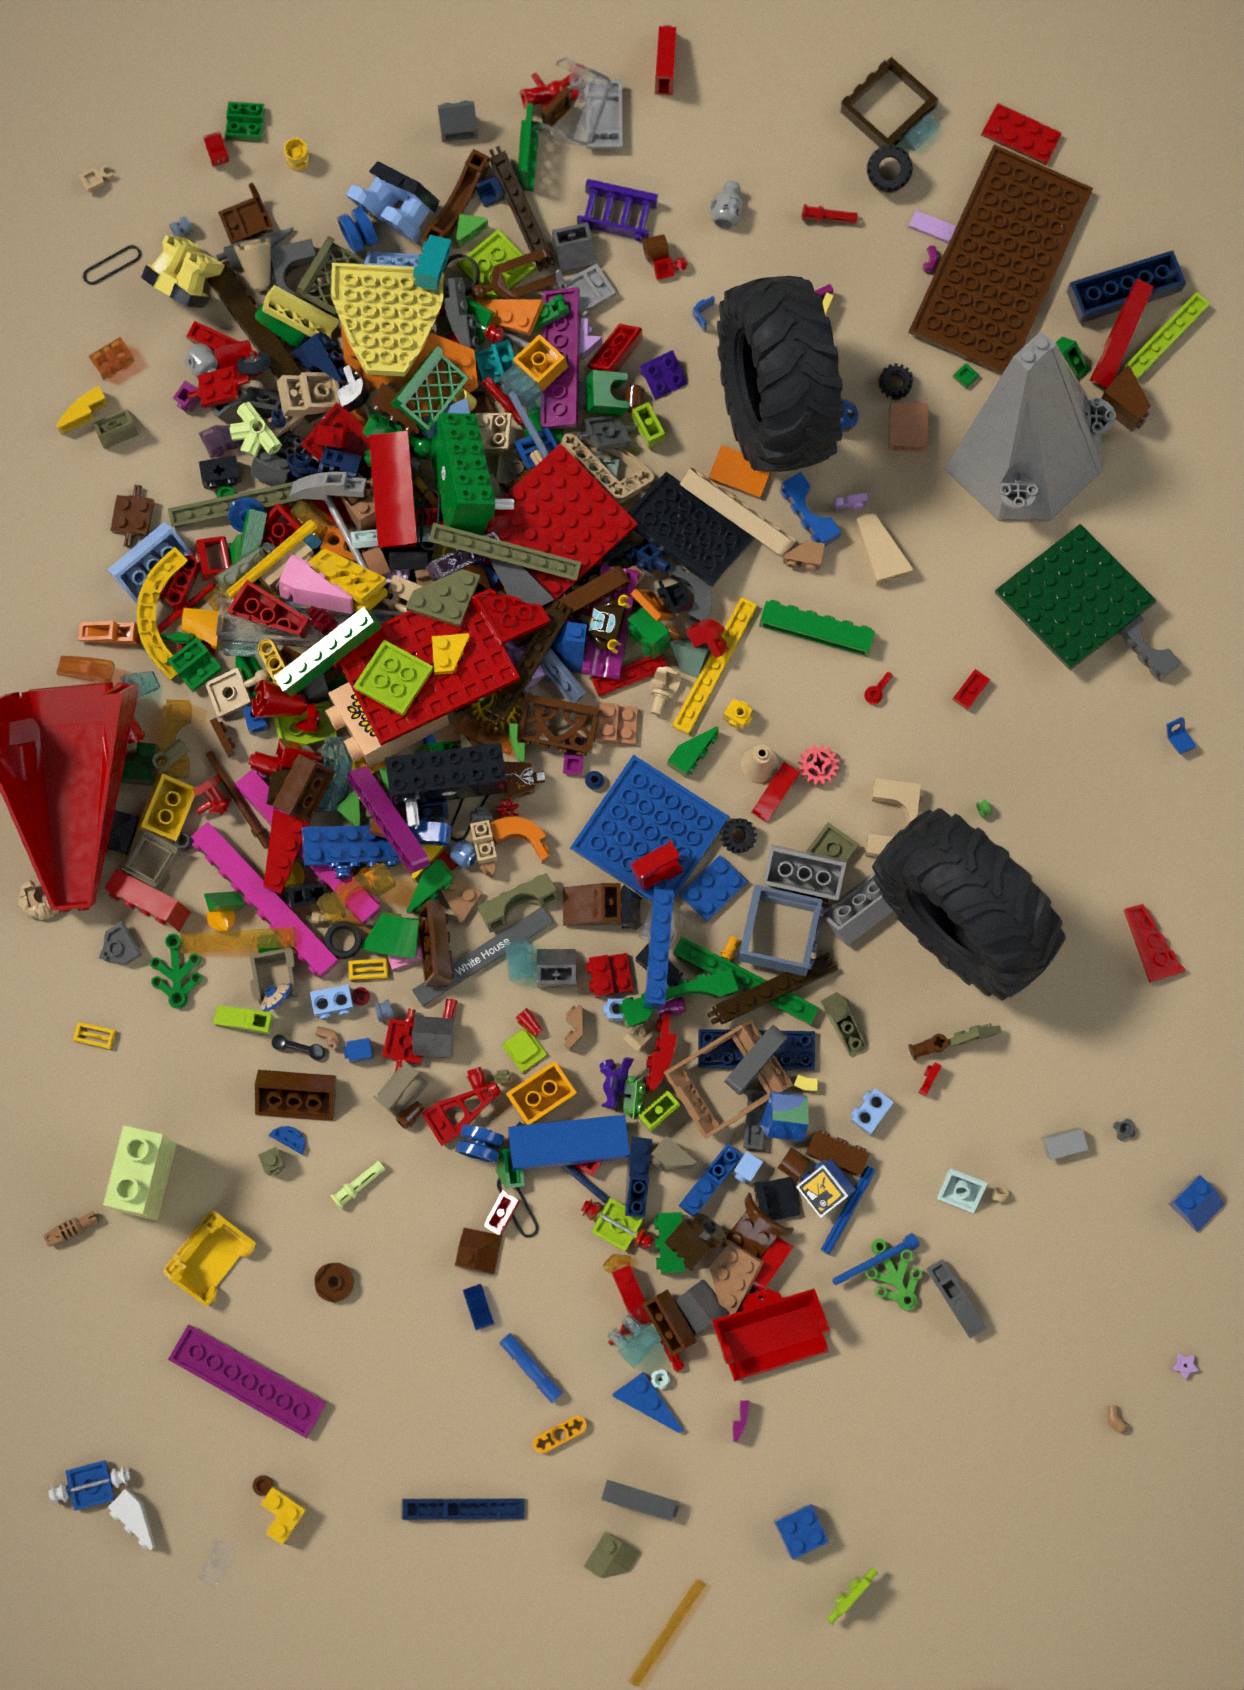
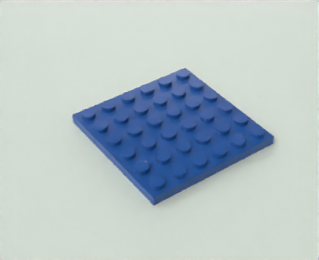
M633 754L570 849L650 902L653 900L654 889L674 891V901L721 831V827L729 819V816ZM670 838L680 855V858L677 860L683 869V873L669 881L662 880L642 891L633 877L630 862L632 861L634 864L635 860L663 845H667Z

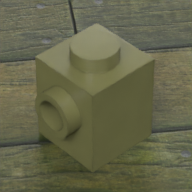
M277 1147L258 1154L264 1172L267 1175L271 1174V1176L281 1173V1169L286 1168Z

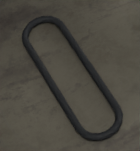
M135 245L121 249L87 268L83 273V280L91 285L102 281L136 262L141 256L140 249ZM129 248H135L138 251V256L132 261L96 281H87L85 276L91 269Z
M428 488L422 494L420 545L423 549L432 551L436 549L438 544L435 543L434 547L427 548L423 545L422 541L425 494L428 491H433L438 496L437 524H439L441 497L436 489Z
M498 1178L497 1188L501 1194L502 1190L499 1185L501 1180ZM518 1187L516 1189L535 1224L534 1233L530 1235L525 1234L514 1214L512 1218L522 1236L530 1238L537 1234L538 1224Z

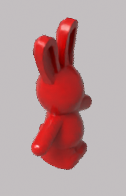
M532 73L531 77L538 87L520 90L523 108L527 109V103H532L533 106L542 104L543 110L566 86L568 87L579 81V73H571L562 80L550 82L547 86L537 73ZM571 90V99L581 100L585 97V93L582 90Z

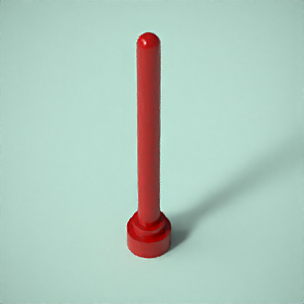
M210 583L157 626L159 634L183 616L184 608H193L214 591L216 585Z

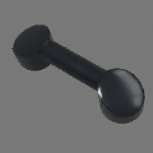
M281 1034L274 1036L271 1041L272 1047L277 1051L289 1048L308 1053L315 1061H319L325 1056V1050L319 1044L308 1046L287 1040Z

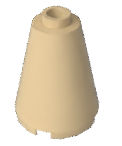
M265 238L266 242L255 239L240 243V247L234 245L235 252L252 288L257 291L267 290V286L271 284V241L269 238Z
M761 744L750 747L742 755L741 771L752 782H767L777 773L778 758L767 745Z

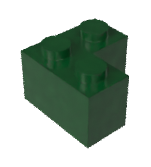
M137 743L135 761L125 760L121 783L154 785L157 771L153 765V756L160 752L157 744Z

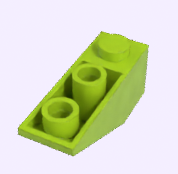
M217 1005L213 1024L270 1035L274 1015L253 1009Z

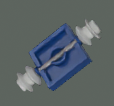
M103 1460L66 1470L69 1487L62 1482L58 1488L52 1485L51 1490L48 1491L51 1502L58 1505L59 1500L62 1499L66 1503L69 1495H71L74 1511L113 1501L115 1498L112 1483L116 1488H119L120 1483L128 1486V1481H131L129 1469H125L122 1466L121 1471H116L113 1468L111 1475H109L107 1462Z

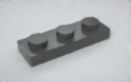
M749 1089L747 1106L765 1096L767 1092ZM767 1102L746 1115L743 1149L763 1150L764 1131L760 1124Z

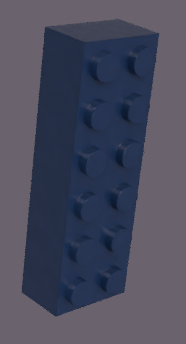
M1174 251L1165 252L1070 282L1066 292L1079 324L1121 311L1136 279H1140L1153 286L1147 302L1182 292L1186 281Z

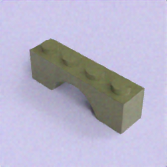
M545 873L536 876L527 883L518 885L508 892H503L491 900H486L477 907L489 932L492 933L507 925L508 915L517 905L534 903L543 908L558 901L559 897L551 879Z

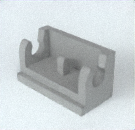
M1079 1127L1041 1137L1047 1157L1049 1156L1050 1160L1088 1150L1084 1131Z

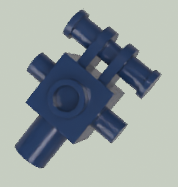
M646 539L642 543H637L629 553L624 555L625 560L629 563L632 559H637V568L639 570L644 569L651 574L657 569L667 573L672 566L670 562L664 559L663 551Z

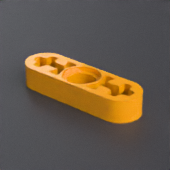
M574 1416L538 1435L533 1441V1448L538 1453H545L585 1431L587 1426L585 1419L581 1416ZM575 1419L578 1422L582 1421V1429L580 1431L573 1429L571 1431L573 1435L569 1436V1432L564 1425L567 1423L569 1427L574 1425L573 1421ZM559 1428L563 1429L566 1433L565 1438L561 1441L556 1440L554 1437L555 1430ZM551 1433V1438L556 1444L551 1446V1442L545 1445L546 1449L537 1448L538 1439L546 1440L548 1439L546 1434Z

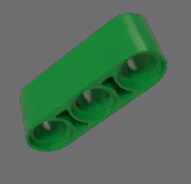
M263 303L255 313L256 320L289 344L296 347L299 346L307 335L263 312ZM269 304L270 308L276 310L275 307Z

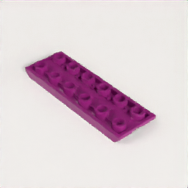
M602 565L600 575L615 567ZM623 568L630 580V584L594 605V607H597L601 603L618 599L621 595L631 597V599L626 600V603L630 604V608L621 607L624 608L625 614L618 639L621 646L617 645L615 647L618 653L615 654L611 650L599 649L590 641L588 636L582 674L619 680L628 635V618L631 616L634 597L631 593L637 586L638 570Z

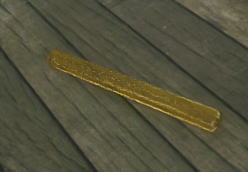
M695 1580L630 1678V1683L638 1687L704 1589L705 1584L701 1580Z

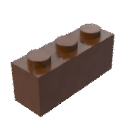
M823 1130L813 1133L805 1155L825 1163L832 1159L840 1170L857 1177L862 1175L870 1155L866 1152L867 1149L858 1145L852 1147L848 1145L847 1140L839 1137L837 1140L829 1137L830 1134Z
M668 1289L642 1304L671 1357L698 1342Z

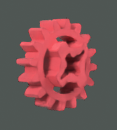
M815 744L813 745V750L807 747L806 753H801L803 759H799L798 764L802 766L798 768V771H803L801 778H808L806 783L814 781V786L817 785V782L824 786L825 781L831 783V777L836 778L837 774L834 771H839V766H836L839 763V759H834L836 752L831 754L830 747L825 750L823 744H821L820 748H817ZM812 755L813 760L806 763L807 759ZM816 761L819 762V765H822L821 771L818 766H815ZM831 767L830 772L825 775V770Z

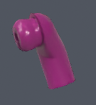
M934 245L927 248L929 262L923 263L924 272L931 273L935 270L938 254Z

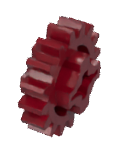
M311 605L306 611L308 617L311 618L309 623L323 636H327L339 624L323 608L319 610Z

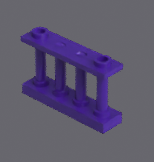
M587 179L585 193L589 194L585 215L577 216V225L588 222L589 229L633 238L638 242H642V239L649 237V231L645 230L649 210L651 208L656 209L658 194ZM598 196L607 198L602 220L591 218L596 197ZM616 200L625 203L620 224L609 222L613 204ZM633 204L643 207L638 228L627 226Z

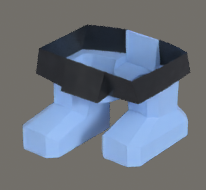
M377 161L369 170V173L375 177L369 189L352 185L345 196L358 207L361 206L369 216H375L380 222L384 220L400 235L410 238L414 243H417L421 236V223L429 212H436L440 201L417 180ZM399 200L403 202L401 209L392 207Z

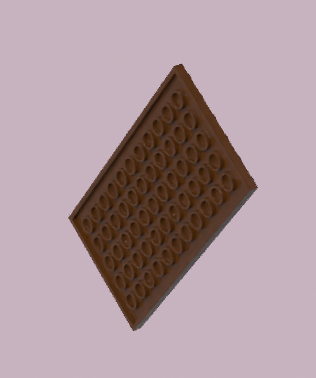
M994 144L908 333L1003 374L1012 358L1022 349L1093 187Z

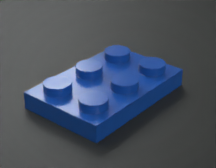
M719 855L679 896L707 923L747 883V880Z

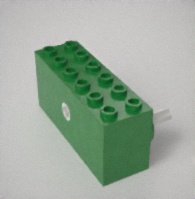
M440 413L431 438V460L437 490L441 497L440 505L444 526L483 536L489 520H492L494 517L495 509L513 510L514 499H495L477 415L468 413Z

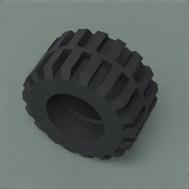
M897 145L882 146L874 151L868 160V179L880 191H898L908 183L912 176V159L902 147ZM888 157L895 158L901 167L899 175L892 180L883 178L879 173L881 161Z

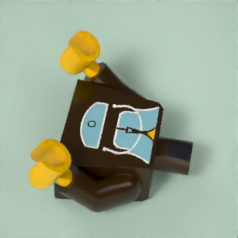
M621 595L618 599L601 603L597 607H593L591 616L580 614L578 623L587 624V634L590 637V641L599 649L611 650L615 654L618 653L615 647L617 645L621 646L618 639L625 614L624 608L621 607L630 608V604L626 603V600L631 599V597Z

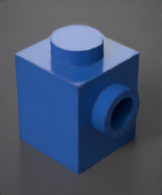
M252 703L243 708L250 734L269 730L266 718H258L253 715Z

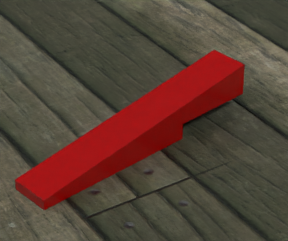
M1140 279L1135 280L1103 346L1105 349L1089 381L1105 389L1113 382L1153 286Z

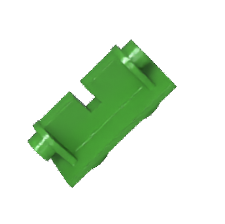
M628 1076V1079L625 1080V1094H630L631 1097H624L623 1111L625 1115L632 1116V1119L639 1116L644 1110V1102H642L646 1089L644 1076L635 1080L636 1077Z

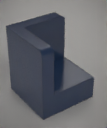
M496 176L476 184L477 194L483 207L504 200V192Z

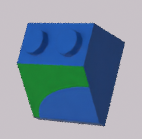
M771 1091L760 1124L762 1130L770 1138L803 1141L809 1125L808 1097Z

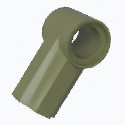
M178 738L162 752H158L153 756L155 770L161 774L169 772L176 762L190 752L189 748ZM164 759L167 761L164 766L157 765L159 760Z

